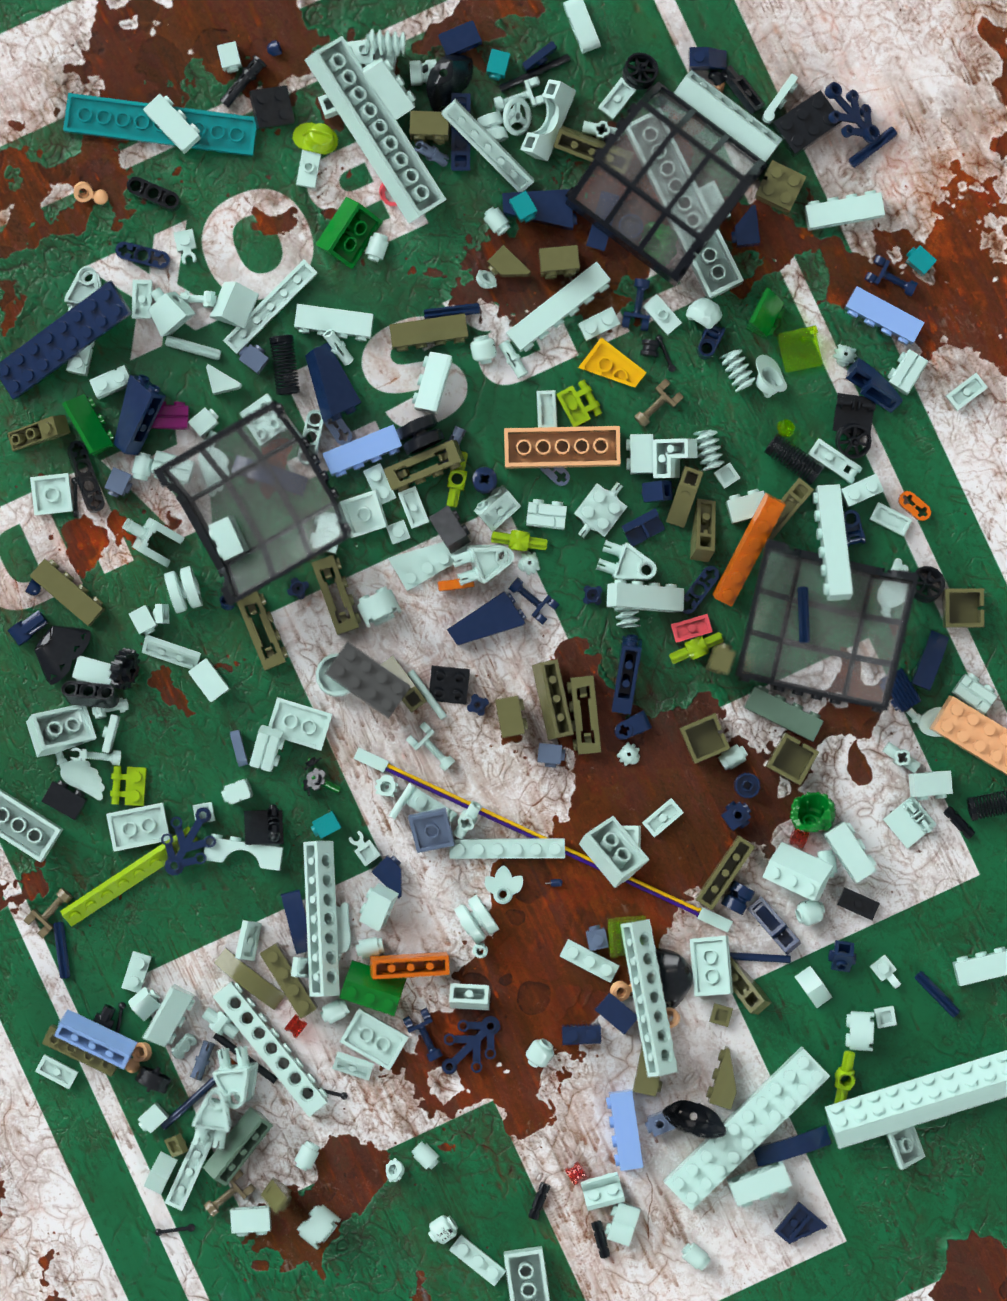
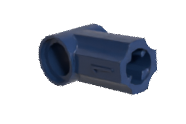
M38 610L24 621L13 625L8 629V632L17 645L21 646L30 640L33 634L49 623Z

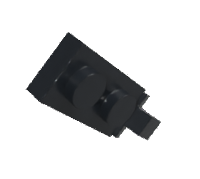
M731 65L721 72L724 81L729 85L732 92L738 97L750 115L765 106L745 77L738 75Z

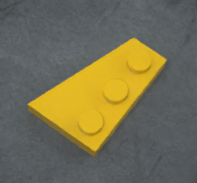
M602 337L578 367L634 388L647 373Z

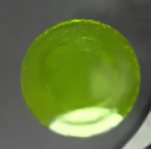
M784 419L777 423L776 427L780 435L791 437L794 434L795 426L790 420Z

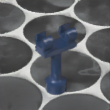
M877 255L873 263L883 267L881 273L877 277L873 273L868 272L864 279L878 286L881 278H885L905 290L904 293L911 297L918 283L913 280L906 282L887 272L886 269L890 261Z
M635 278L634 287L638 291L634 312L624 311L622 327L629 328L630 317L642 319L640 330L648 331L650 316L641 314V306L643 304L644 291L649 289V280Z
M518 577L508 588L512 593L520 592L524 598L536 606V610L531 616L542 625L547 620V618L539 613L542 607L547 603L556 610L560 605L549 595L543 601L538 600V598L523 588V581Z
M426 1007L420 1010L424 1022L414 1026L410 1016L404 1018L403 1022L409 1033L416 1029L420 1030L421 1037H423L422 1039H424L423 1041L428 1049L426 1056L429 1062L443 1056L440 1048L434 1047L425 1028V1025L433 1022Z

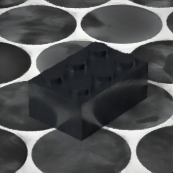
M820 90L774 121L772 128L783 139L782 142L792 157H795L839 127L842 121L834 124L829 120V114L834 111V108Z

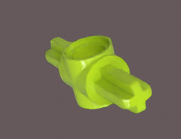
M463 451L461 452L465 461L460 463L461 467L450 470L447 487L449 488L446 505L457 508L461 490L464 491L467 471H465L468 453ZM456 474L461 475L463 481L458 485L452 482V477Z
M512 530L511 534L493 531L491 536L492 543L509 545V549L526 552L528 548L546 550L548 544L547 539L530 537L529 532Z
M720 632L704 639L702 636L685 642L684 648L670 653V660L673 664H676L689 657L691 660L708 654V649L723 643L724 639Z
M848 1050L844 1052L842 1065L835 1072L836 1080L834 1086L837 1088L834 1104L845 1101L848 1091L855 1084V1070L853 1069L855 1052ZM843 1076H849L847 1081H840Z

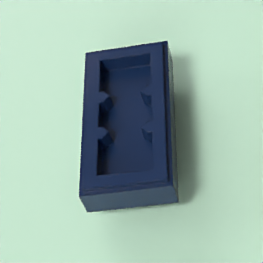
M553 41L549 42L524 61L522 69L527 73L536 65L542 66L548 61L547 57L556 51L557 46Z

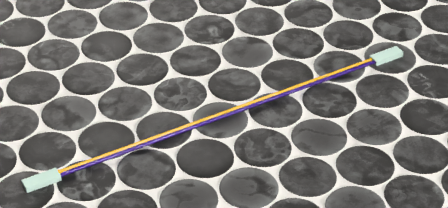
M358 748L353 758L383 773L389 772L466 809L471 803L390 765L389 761L364 749ZM483 807L478 813L529 838H547ZM565 846V855L600 870L590 857ZM633 877L625 881L638 889L696 915L697 919L727 933L733 921L706 908L695 907Z

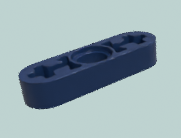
M120 242L115 249L116 255L122 260L157 269H166L171 262L169 255L164 251L128 242ZM127 246V249L133 252V248H137L134 252V259L131 258L132 254L125 253V256H122L119 250ZM142 250L148 252V258L145 261L138 259V253ZM152 252L155 253L154 257L161 258V255H164V259L167 260L166 263L163 262L162 265H159L157 260H152L153 263H150Z
M708 566L704 568L685 593V602H688L691 598L688 596L689 593L694 598L699 599V601L696 603L693 600L691 603L693 608L691 610H684L682 613L691 614L694 612L719 578V571L716 567ZM714 570L713 575L715 579L710 578L708 580L709 587L704 582L699 581L701 577L705 580L707 577L706 571ZM698 584L702 585L705 590L703 595L700 596L696 595L693 591L695 585Z

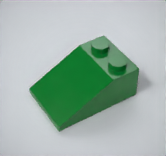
M765 289L746 327V330L764 339L768 335H773L777 327L774 325L776 318L781 319L785 311L782 308L784 302L771 289Z

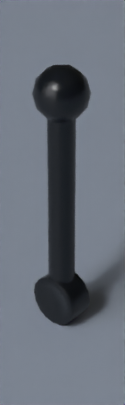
M657 335L655 339L661 342V349L669 365L668 370L669 372H674L676 367L672 365L663 344V336Z
M76 477L71 480L74 493L73 516L78 517V483Z
M124 1002L118 1005L120 1010L115 1031L117 1033L120 1031L123 1010L126 1008Z
M324 1089L327 1094L341 1097L343 1100L348 1097L346 1092L338 1093Z
M189 1224L186 1227L165 1230L158 1228L155 1230V1234L161 1236L164 1233L185 1230L192 1232L195 1230V1225Z

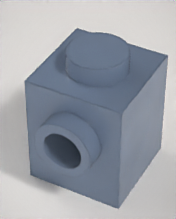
M251 344L248 347L244 346L239 353V356H241L239 358L240 362L257 375L260 374L270 361L264 355L265 350L257 344L255 347Z
M113 467L104 487L109 490L107 494L116 498L119 495L124 497L125 493L129 494L133 485L130 483L133 475Z
M539 743L537 762L545 763V767L556 768V764H561V761H565L566 749H562V745Z
M600 925L589 927L588 931H585L590 951L609 947L604 927L600 928Z
M662 1111L647 1116L648 1122H645L648 1133L653 1132L654 1137L676 1129L667 1121Z

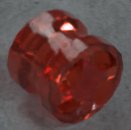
M794 827L788 844L798 845V848L803 849L810 832L800 831Z
M295 1014L284 1030L293 1033V1037L297 1038L308 1023L301 1021L299 1016Z
M578 1161L574 1163L573 1167L565 1169L574 1185H577L581 1179L588 1178Z

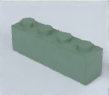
M761 685L758 688H752L743 708L811 742L814 741L823 723V720L820 719L821 715L813 711L807 713L803 711V706L794 702L791 705L785 702V697L779 694L773 696L768 693L769 689Z
M249 1107L225 1138L224 1149L217 1148L203 1166L204 1170L215 1181L227 1186L273 1127V1124L262 1113Z

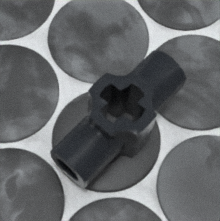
M105 1004L101 1013L97 1012L93 1021L111 1030L115 1022L112 1018L116 1009Z

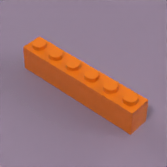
M765 493L713 592L715 599L731 607L733 606L785 507V503L782 500Z

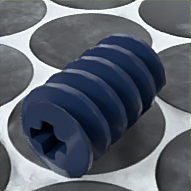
M481 467L473 475V485L479 493L488 494L496 488L497 476L491 468ZM481 477H488V484L485 482L481 484Z

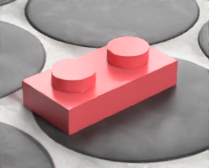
M708 614L670 624L676 643L713 632Z

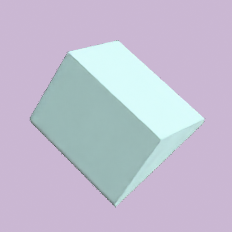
M224 282L210 318L245 329L259 294L238 282Z
M915 1126L885 1134L896 1165L900 1170L926 1157Z

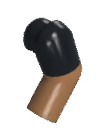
M717 70L710 71L708 79L713 81L716 89L723 92L725 81L721 72Z

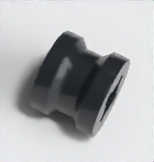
M642 339L643 349L640 351V355L658 358V347L661 342Z

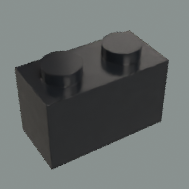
M446 506L429 517L432 525L451 554L471 542L468 537L470 532L465 524L460 525L459 520L461 518L455 509L451 511L449 506Z
M61 780L58 782L52 781L41 802L73 820H77L88 801L85 798L86 794L77 789L75 791L68 789L69 785Z

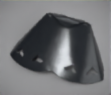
M457 54L446 55L432 67L428 76L426 90L430 106L434 112H442L445 108H441V106L447 107L451 103V93H462L467 88L473 75V60L471 57ZM442 69L447 70V75L445 77H442L440 75V71Z
M52 626L48 629L35 647V653L45 679L50 685L58 683L66 676L71 668L72 660L79 657L89 644L91 631L84 628ZM86 633L84 640H82L81 635ZM74 646H80V647L77 648L76 651L74 652ZM65 664V666L62 667V671H61V668H60L59 665Z
M656 948L664 1000L671 1002V1006L666 1003V1008H675L684 999L693 984L691 966L678 953ZM685 966H687L689 974L685 972Z
M679 1100L665 1107L662 1111L667 1121L683 1132L707 1139L726 1135V1128L718 1114L700 1103ZM695 1112L697 1119L691 1120L689 1115Z

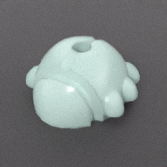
M486 270L478 271L476 281L480 287L489 289L497 286L496 278L491 272Z
M841 344L834 350L836 354L833 355L837 359V364L841 367L854 363V358L857 357L855 348Z
M529 551L527 554L522 553V558L518 561V568L521 571H525L527 575H530L531 572L535 574L536 570H540L536 552L532 554Z
M627 742L617 754V757L620 758L619 762H624V766L638 763L640 749L635 748V744L630 745Z
M384 775L381 779L376 780V794L394 797V792H397L396 787L398 783L394 782L392 776Z
M396 1158L386 1164V1176L389 1182H397L404 1174V1165Z

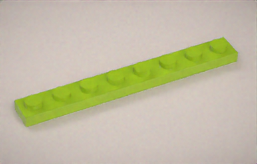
M189 826L183 830L185 838L191 830ZM176 835L173 836L172 842L175 854L180 849ZM197 836L195 837L193 842L199 841ZM161 844L61 910L62 916L72 927L165 866V862L168 859L165 845Z

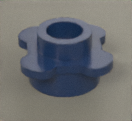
M298 578L291 579L292 584L287 590L288 595L304 599L305 591L309 588L308 582L299 581Z
M589 585L585 586L583 602L585 604H601L602 588L600 586L596 588Z
M473 694L467 710L483 716L489 700Z

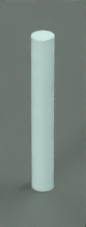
M411 670L407 675L440 720L444 719L447 716L416 672Z

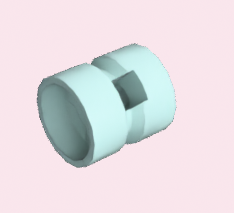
M436 59L426 60L424 63L420 60L410 61L411 86H420L423 82L427 84L430 71L437 63Z
M500 111L488 113L477 119L498 143L509 138L507 130L501 126L503 118Z

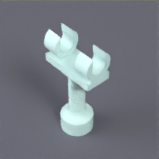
M538 76L524 80L525 92L504 99L501 96L493 98L496 110L504 111L507 102L515 97L529 98L532 108L544 104L545 101L542 95L534 98L531 91L532 87L540 85Z
M423 722L419 727L427 735L419 743L411 735L406 741L416 751L422 745H425L440 760V767L446 771L455 760L451 756H444L432 744L429 738L435 732L426 722Z
M79 748L71 749V751L79 752L77 758L70 757L74 761L80 759L85 761V759L90 758L92 760H107L112 765L120 766L121 750H113L110 754L88 752L86 749H82V751Z

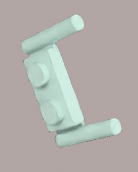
M410 783L389 814L391 818L396 819L406 803L420 813L446 808L450 825L457 815L456 812Z

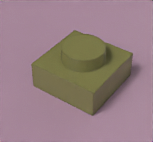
M714 1003L709 1022L728 1027L733 1008Z
M181 1133L164 1140L172 1158L189 1151Z

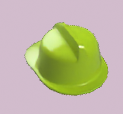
M303 123L296 127L293 132L295 145L306 151L325 155L332 153L338 146L337 134L328 125L323 123Z

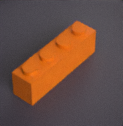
M447 952L370 956V975L372 979L450 975L449 955Z

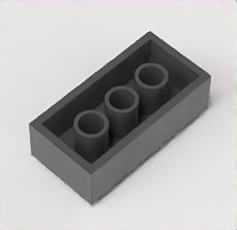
M349 642L345 644L325 673V675L388 719L411 688L409 684Z

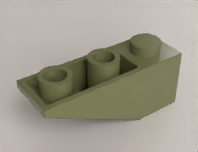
M57 415L7 434L12 451H17L62 437L71 432L66 415Z
M687 466L684 467L666 520L667 523L682 528L685 527L703 475L702 471Z
M394 656L380 664L411 686L402 699L411 713L427 702Z
M725 1046L724 1050H720L718 1056L720 1064L713 1071L712 1079H714L712 1087H708L706 1097L709 1103L731 1110L737 1090L730 1049Z
M273 1177L263 1190L261 1196L277 1214L279 1210L283 1212L292 1198L290 1193L292 1190Z

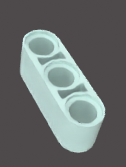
M568 0L563 2L565 12L581 52L584 54L601 47L584 1Z
M312 410L306 417L302 436L307 437L309 433L316 434L317 439L315 442L310 443L311 447L309 448L312 454L315 453L317 455L324 422L321 417L318 424L311 423V416L314 414L321 416L319 410ZM300 447L298 452L300 462L303 465L310 466L309 461H303V451Z

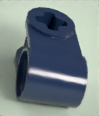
M714 325L711 329L705 328L697 348L699 357L709 359L713 356L726 330L725 327L720 328ZM708 345L711 348V352L706 354L702 351L701 347Z
M854 510L843 512L847 547L858 543L866 544L859 514ZM848 513L855 516L853 524H848L845 520Z
M643 710L619 723L615 727L614 733L618 739L625 740L652 728V725ZM620 726H623V728H628V731L626 732L627 736H624V734H619V731L621 730Z

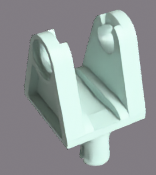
M84 266L78 271L64 299V302L69 306L68 311L102 286L99 274L92 267ZM88 275H93L91 281H85Z
M150 517L143 526L127 518L122 529L136 536V540L132 545L134 549L167 568L170 560L147 547L149 545L147 541L151 534L159 531L179 544L184 540L183 536Z
M608 540L605 541L602 552L618 556L619 562L615 564L600 558L598 563L605 565V567L597 565L596 570L611 574L614 580L646 581L653 578L656 574L657 568L655 563L630 544L625 543L621 546ZM642 566H649L651 574L644 575L641 571Z
M499 544L467 545L466 552L451 556L452 561H455L453 562L455 568L471 562L472 570L457 574L461 586L475 580L484 584L503 571L514 560L512 550ZM503 551L504 555L499 560V554Z
M247 1046L235 1048L238 1062L235 1065H231L229 1048L217 1050L220 1067L212 1075L220 1092L225 1096L227 1106L232 1109L240 1108L245 1102L250 1101L255 1093L258 1062L249 1063ZM232 1094L234 1095L235 1099L239 1102L238 1104H234V1102L232 1101Z
M218 1087L212 1088L206 1095L192 1122V1126L196 1127L194 1145H198L199 1138H201L199 1146H205L207 1129L215 1130L212 1147L217 1148L218 1141H220L219 1149H224L226 1132H229L232 1122L225 1096ZM217 1094L220 1096L221 1101L214 1102L212 1095Z

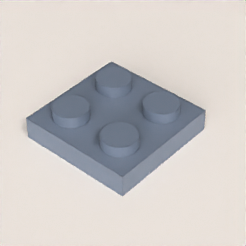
M446 808L408 816L417 853L455 846Z

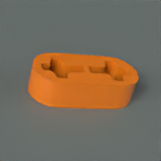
M906 491L900 494L898 498L899 505L916 520L925 521L930 517V507L914 493ZM910 495L912 497L910 501L914 506L909 503L905 505L903 503V496L907 497ZM917 506L919 509L925 508L926 517H919V511L915 507Z
M460 579L439 581L438 590L465 589L475 587L474 581L461 586L458 581Z

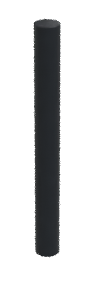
M565 54L499 85L500 91L509 90L524 83V80L539 76L571 61L568 54Z
M215 1033L212 1038L225 1048H229V1051L236 1055L235 1048L237 1046L224 1036ZM248 1055L249 1063L257 1062ZM258 1063V1073L274 1084L278 1078Z

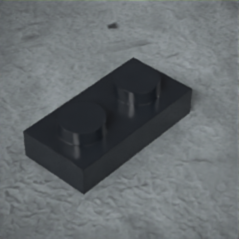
M844 887L836 905L873 920L880 903Z

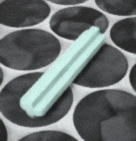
M167 336L165 341L166 346L211 359L219 360L221 356V350L180 338Z

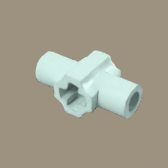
M584 121L582 133L594 135L596 139L603 141L610 132L614 134L617 128L608 126L605 121H600L598 124ZM601 127H604V131L607 132H603V135H600L599 131L596 130H600Z
M890 742L887 743L882 751L894 759L893 763L898 766L903 765L913 773L921 765V763L910 756L909 751L906 749L900 750ZM904 753V758L906 760L899 762V757L897 755Z
M472 801L467 810L462 811L457 821L458 825L453 832L456 837L463 839L468 830L473 829L478 818L477 815L482 808L478 802Z
M208 1007L202 1015V1018L210 1023L208 1027L221 1036L224 1033L233 1039L239 1031L231 1023L232 1020L228 1015L220 1010L217 1013Z

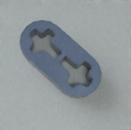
M342 418L336 421L339 425L338 428H335L333 424L329 425L328 422L330 420L325 422L326 427L340 445L352 441L353 435ZM340 429L343 431L344 434H349L347 436L348 440L346 442L344 440H339L341 435L338 431Z
M564 467L554 468L553 471L549 468H540L558 486H565L570 480V475ZM557 471L560 474L564 472L566 474V481L558 482V476L554 472Z
M240 730L231 731L230 736L238 766L248 765Z

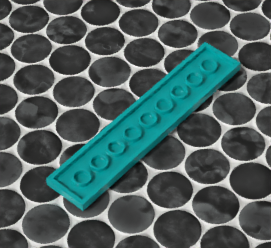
M68 93L63 127L64 132L176 146L144 112L143 109L149 103ZM172 106L176 111L180 109L187 117L185 121L189 125L193 123L200 130L198 134L201 139L192 149L253 156L257 131L254 117Z

